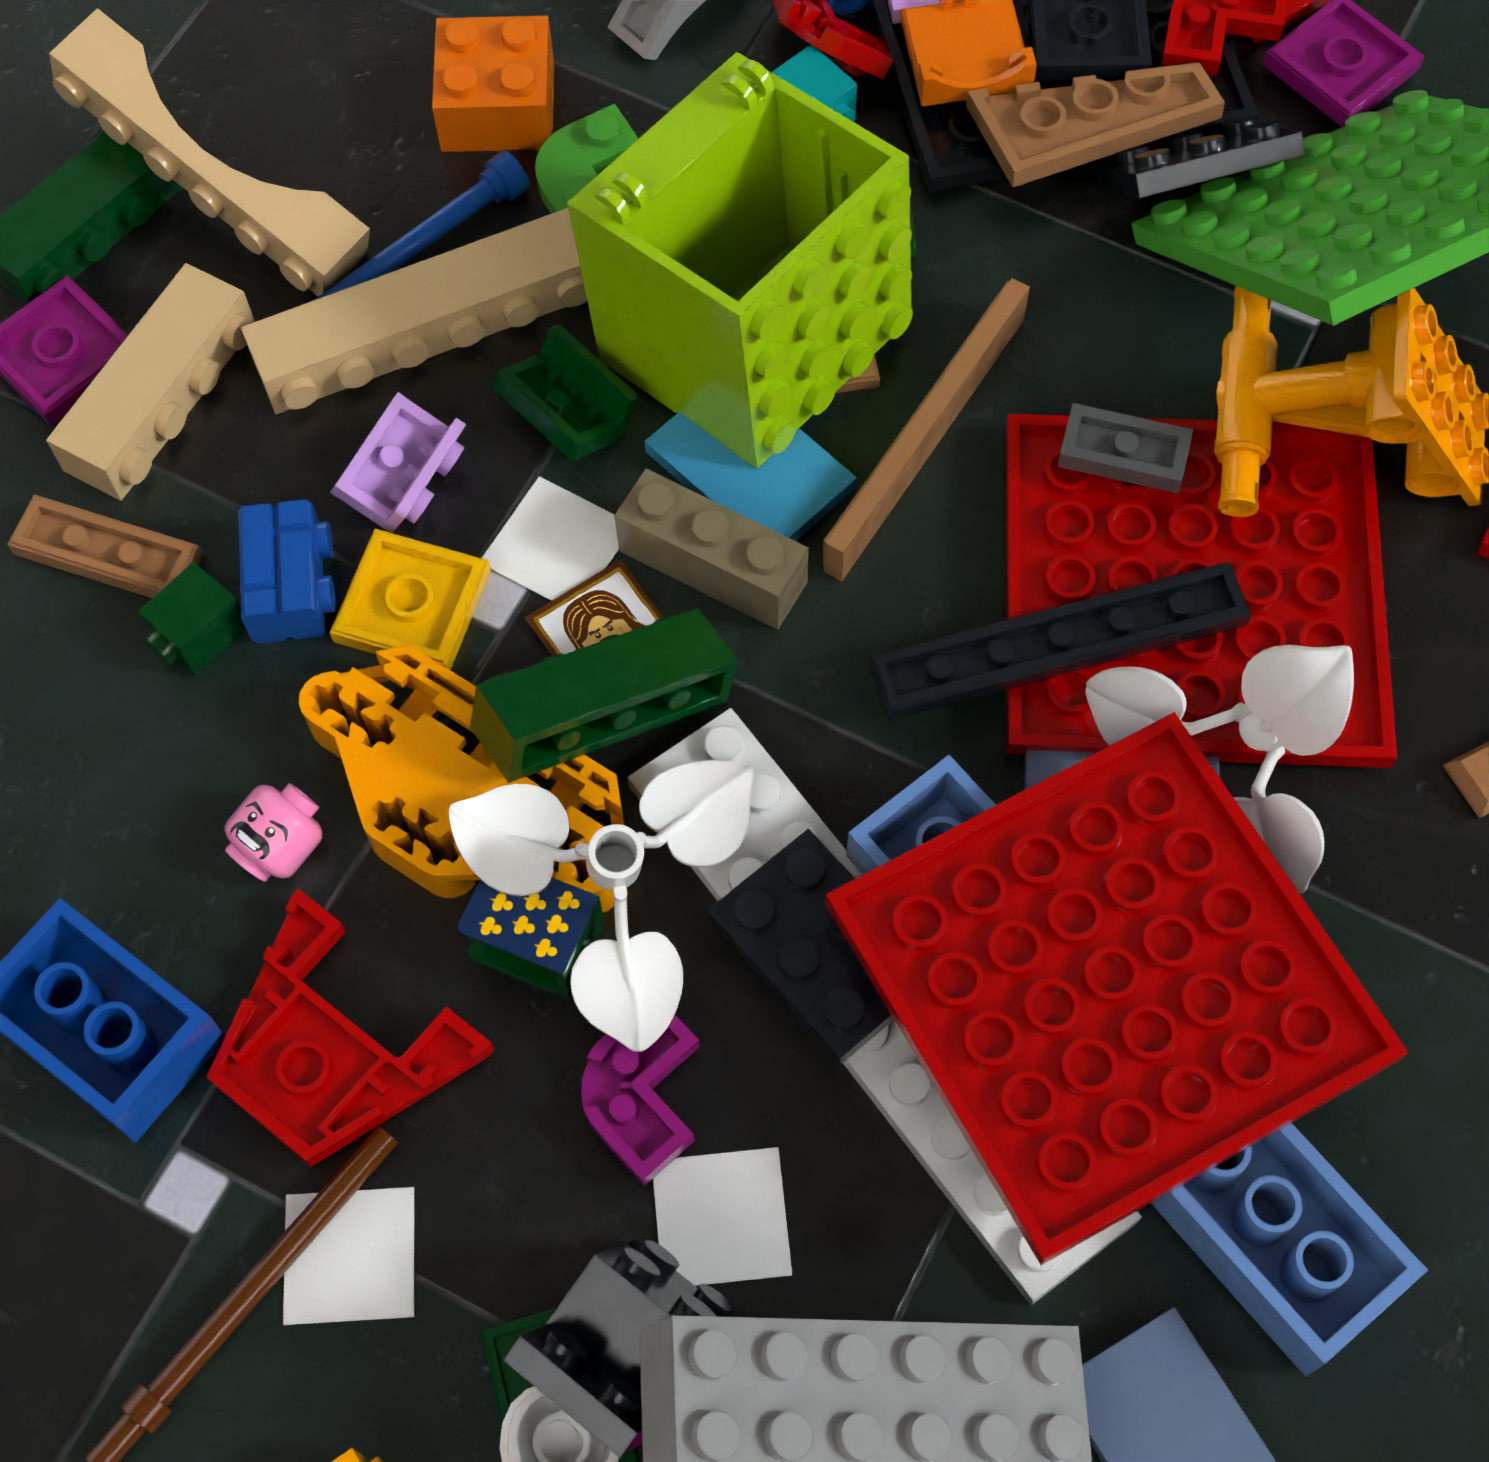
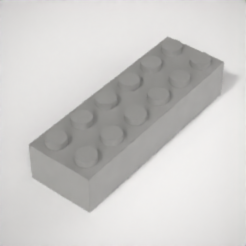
M672 1315L640 1331L643 1462H1092L1078 1326Z

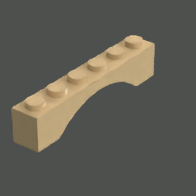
M98 8L49 53L53 86L68 104L75 108L83 106L98 118L100 126L110 138L121 145L129 143L143 155L146 164L158 177L165 181L173 179L189 192L191 200L199 210L211 218H215L218 215L234 228L237 238L247 249L258 255L262 252L280 266L283 276L301 291L309 289L316 296H320L345 278L367 255L370 228L327 193L295 190L259 181L228 167L203 150L178 126L160 100L148 71L143 44Z

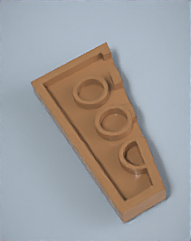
M1199 62L1127 71L1124 80L1104 81L1097 79L1096 75L1074 77L1072 86L1041 89L1039 82L1015 85V93L989 96L987 88L967 90L966 101L969 113L1012 187L1221 119L1225 101Z

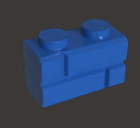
M306 499L278 502L277 506H272L269 503L241 506L240 510H238L241 620L251 641L260 644L286 641L289 637L294 640L322 637L326 633L325 613L336 611L335 589L331 575L323 576L322 559L333 558V540L329 522H319L312 502Z

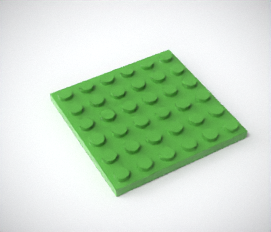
M1424 90L1402 93L1393 99L1392 105L1377 112H1363L1353 115L1345 121L1346 126L1331 133H1319L1303 138L1304 156L1250 169L1232 178H1216L1204 183L1200 187L1201 192L1188 198L1168 200L1155 205L1151 209L1150 215L1131 223L1135 242L1141 247L1334 326L1489 252V108L1481 109L1465 105L1460 99L1445 100L1429 96Z

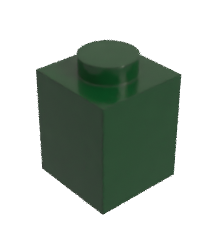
M194 561L138 611L150 633L144 638L148 647L168 666L178 661L194 676L246 630L241 620V608L237 599Z

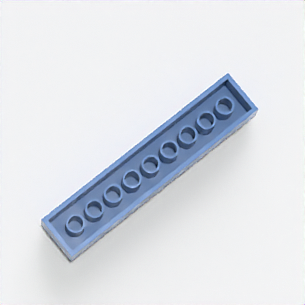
M948 755L849 831L846 856L864 875L996 806V804L958 763ZM1292 1123L1151 1203L1305 1377L1325 1365L1428 1271Z

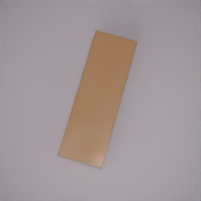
M35 494L7 544L13 555L150 598L158 594L193 561L199 566L204 556L199 545Z

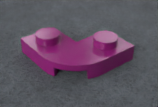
M675 1014L661 1037L642 1052H633L605 1034L587 1056L588 1064L582 1078V1104L590 1126L643 1186L648 1184L695 1141L691 1130L653 1091L655 1086L699 1048V1039Z

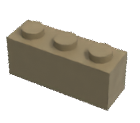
M649 469L644 470L614 515L620 552L776 630L780 628L808 583L809 547Z

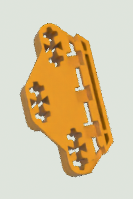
M411 645L375 651L379 662L378 666L359 670L352 667L349 672L339 673L337 671H330L313 676L304 684L299 693L301 712L313 738L322 747L342 759L360 820L374 853L382 861L437 896L456 898L466 894L474 887L476 881L480 879L467 865L457 848L449 819L450 805L454 802L476 797L500 786L510 784L539 786L527 777L508 783L481 743L476 746L470 755H467L461 751L467 744L466 739L436 720L439 714L443 713L473 732L470 725L476 686ZM391 680L402 688L406 685L413 690V693L401 708L397 710L390 705L395 699L394 693L380 683ZM343 709L351 724L350 728L346 721V718L343 715L339 714ZM366 728L368 730L370 738L377 742L373 747L365 731ZM582 755L537 772V774L545 779L551 777L557 781L549 792L558 798L569 819L568 837L559 849L569 850L575 848L580 842L589 844L593 835L604 827L579 811L584 803L596 811L603 810L608 813L611 825H624L617 775L588 756ZM404 822L407 825L411 837L414 839L413 845L408 833L398 828ZM428 841L432 849V852L443 858V860H441L437 864V866L434 861L431 850L428 848V846H426ZM457 854L458 859L455 862L449 861ZM580 859L573 861V863L559 862V871L556 861L553 860L552 878L598 895L603 913L609 911L614 906L613 891L603 889L592 881L588 874L585 860ZM577 871L588 877L583 884L579 881Z

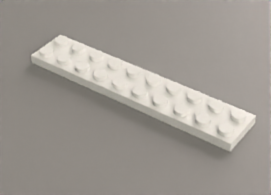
M729 708L628 776L629 788L641 800L644 790L655 777L678 765L703 760H723L746 764L753 768L754 777L750 796L749 825L740 847L730 858L712 867H691L717 901L808 828L855 879L863 875L846 856V849L732 708ZM895 1020L843 1062L1030 1306L1131 1229L1142 1218L1136 1211L1047 1263L1040 1265Z

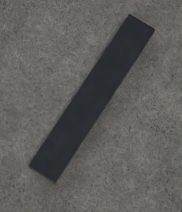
M1225 562L869 656V669L886 719L891 721L1247 626L1252 614L1230 562Z

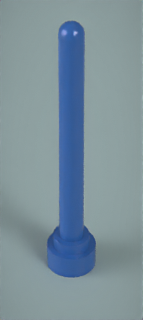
M502 150L484 163L485 171L479 174L480 181L314 300L397 270L493 200L496 203H500L504 199L512 202L530 189V182L524 169L512 154Z

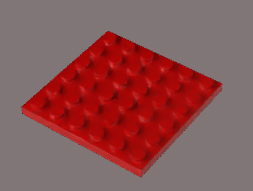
M1008 414L1006 423V620L1225 562H1230L1252 616L1247 626L1007 689V755H1025L1026 750L1097 753L1108 747L1109 745L1103 739L1095 723L1085 693L1086 682L1095 674L1105 669L1129 666L1142 667L1163 674L1171 679L1183 691L1186 697V710L1181 721L1194 722L1230 710L1237 703L1245 704L1241 688L1242 674L1247 663L1262 650L1280 645L1307 647L1345 645L1350 646L1352 650L1354 690L1349 716L1341 735L1329 748L1315 755H1297L1285 748V754L1276 764L1391 768L1397 759L1373 440L1371 438L1273 422L1270 456L1265 464L1260 466L1259 510L1251 516L1233 517L1221 513V509L1218 510L1217 508L1220 499L1222 464L1218 462L1214 453L1217 420L1144 418L1194 429L1182 483L1177 494L1057 467L1069 416ZM1236 721L1191 736L1205 757H1219V762L1262 764L1266 757L1265 751L1252 749L1242 740L1239 732V722Z
M1175 712L826 894L825 904L1040 1265L1047 1263L1396 1064L1409 1053Z

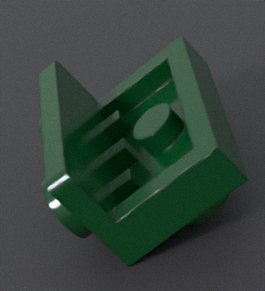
M561 325L548 329L541 353L498 370L493 389L572 462L622 440L637 400L636 393Z

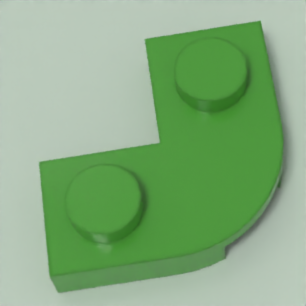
M612 104L562 127L548 137L541 146L535 163L536 180L540 197L551 214L568 208L567 202L639 139L616 104Z

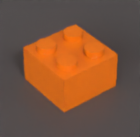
M548 16L436 18L432 110L441 152L540 150L543 143L553 134L554 55Z

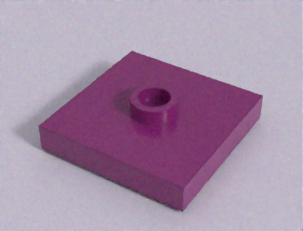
M1330 0L1266 51L1262 65L1338 125L1344 127L1346 126L1345 121L1349 117L1370 111L1420 69L1425 56L1352 0Z
M66 275L0 324V376L51 427L69 412L128 337V334Z

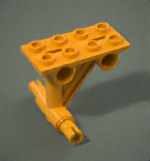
M1235 287L1233 294L1235 298L1233 328L1222 342L1221 378L1218 381L1216 390L1218 420L1214 453L1218 462L1222 464L1220 499L1217 507L1218 510L1221 509V513L1233 517H1247L1254 515L1259 510L1260 466L1265 464L1270 456L1273 421L1369 437L1381 443L1407 444L1405 486L1408 491L1425 497L1461 495L1468 506L1482 505L1483 484L1489 483V451L1484 447L1485 430L1489 429V394L1481 393L1476 385L1472 367L1469 364L1464 365L1457 355L1453 337L1451 335H1444L1438 325L1434 307L1431 304L1425 305L1415 287L1397 295L1396 304L1380 307L1372 313L1370 317L1369 350L1349 353L1343 361L1276 371L1278 344L1274 335L1269 332L1272 300L1241 287Z

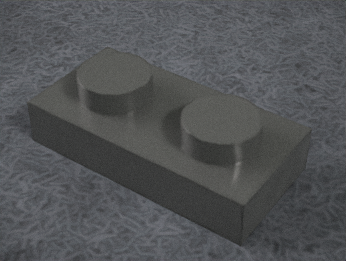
M1072 403L1057 467L1178 494L1194 429Z

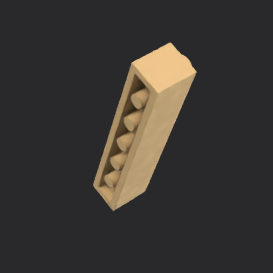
M568 208L241 327L253 362L275 414L290 409L305 408L319 398L346 388L361 387L373 378L400 368L415 367L432 356L457 347L471 346L483 337L510 327H522L531 323L537 317L564 307H575L585 303L587 297Z

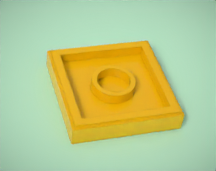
M374 529L329 632L333 642L375 654V651L411 645L451 670L490 575L491 567L489 560Z

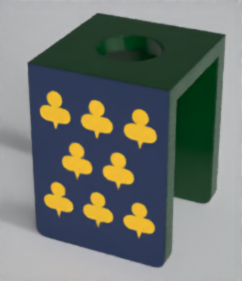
M551 878L548 886L541 892L525 896L508 895L498 892L480 880L457 928L462 937L472 940L467 950L471 961L571 1001L570 981L572 968L579 954L588 945L599 940L605 927V921L598 895Z

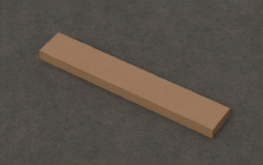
M1013 278L1010 281L1007 280L824 539L823 567L825 573L841 582L848 574L1023 323L1029 286Z

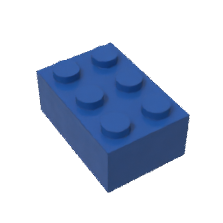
M61 898L55 902L0 962V1033L134 1143L141 1138L217 1051L225 1039L224 1033L205 1011Z

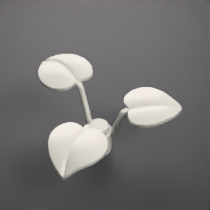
M1280 645L1264 649L1247 663L1243 671L1241 688L1245 704L1237 703L1230 710L1194 722L1181 721L1191 736L1232 721L1239 722V732L1242 740L1252 749L1265 751L1266 757L1251 787L1252 799L1247 797L1233 798L1299 893H1304L1307 890L1311 878L1322 862L1325 843L1323 830L1314 812L1302 801L1282 793L1266 797L1265 789L1277 761L1285 754V748L1297 755H1315L1329 748L1341 735L1349 716L1354 690L1352 650L1350 646L1345 645L1331 647ZM1130 666L1109 668L1098 672L1086 682L1085 693L1099 732L1109 746L1173 712L1176 713L1181 721L1186 710V697L1183 691L1171 679L1151 669Z
M703 760L678 765L662 772L646 787L639 803L641 819L650 829L658 833L655 836H646L645 833H636L627 826L612 824L599 829L593 835L589 844L580 842L575 848L569 850L559 849L565 843L569 833L567 813L558 798L551 792L530 784L500 786L476 797L452 803L449 808L450 825L457 848L467 865L480 880L498 892L515 896L537 894L544 890L551 881L553 860L560 863H569L580 859L586 861L588 874L596 885L613 891L617 941L608 939L595 941L579 954L572 968L571 993L578 1010L591 1025L612 1037L629 1050L642 1052L661 1037L674 1017L682 994L683 968L676 948L666 936L658 932H645L629 939L627 887L633 884L639 876L644 858V849L659 848L666 842L672 856L687 866L712 867L730 858L740 847L749 825L750 796L754 771L751 766L738 762Z

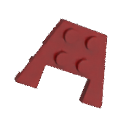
M298 888L285 909L287 912L286 919L272 948L268 946L264 953L263 960L265 963L248 1000L243 998L207 1078L223 1094L312 1167L487 1059L495 1049L491 1041L446 1006L404 1055L395 1057L302 982L303 979L346 933V930L338 919Z

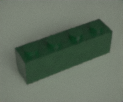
M104 131L0 216V284L27 305L66 275L73 280L91 264L104 258L110 248L135 227L144 224L154 211L178 191L184 190V188L173 179L165 181L158 177L146 164L143 155L129 143L121 145L115 142Z
M699 608L673 617L665 616L650 625L621 635L607 636L598 643L567 654L552 655L541 663L509 674H497L486 682L477 684L470 728L506 781L510 783L727 702L738 658Z

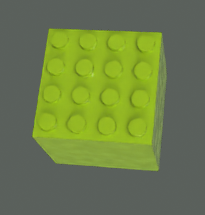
M736 52L567 202L600 361L675 413L680 411L740 458L758 469L773 453L779 454L784 451L793 440L796 431L813 414L819 415L825 411L832 402L835 392L852 376L858 377L870 365L874 354L890 339L899 338L911 322L913 310L911 309L912 271L910 241L912 232L910 229L911 188L909 182V155L766 70L760 63Z

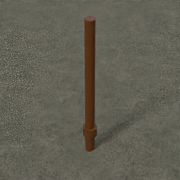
M380 1126L376 1127L147 1387L140 1383L121 1405V1408L125 1411L123 1415L85 1456L88 1462H119L146 1431L153 1435L173 1412L168 1407L169 1404L398 1145V1142Z

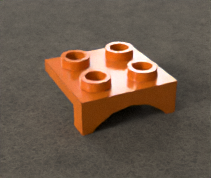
M940 0L939 4L901 9L900 19L921 107L966 101L967 90L987 88L989 96L1015 93V85L1034 82L1037 66L1032 47L1025 48L1012 0Z

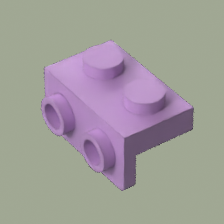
M397 392L330 493L389 533H392L405 518L414 524L434 496V493L425 488L434 473L437 471L445 477L465 447L456 440L466 424L456 417L449 426H446Z

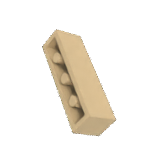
M185 263L46 439L62 470L120 501L123 500L133 485L142 482L150 471L152 460L168 439H173L180 433L188 413L202 395L208 394L215 387L223 367L236 351L242 350L247 345L241 327L254 323L255 320L244 291Z

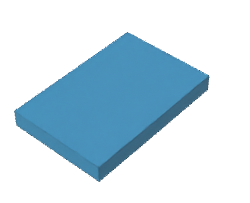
M680 411L644 441L645 452L683 486L794 541L799 540L857 487V477L800 428L796 431L793 440L784 451L779 454L773 453L758 469L740 458Z

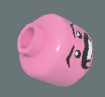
M288 783L282 792L273 786L259 785L253 789L227 820L225 834L231 843L226 847L225 851L244 869L264 882L271 875L277 878H289L297 871L323 838L321 826L312 817L320 807L291 783Z

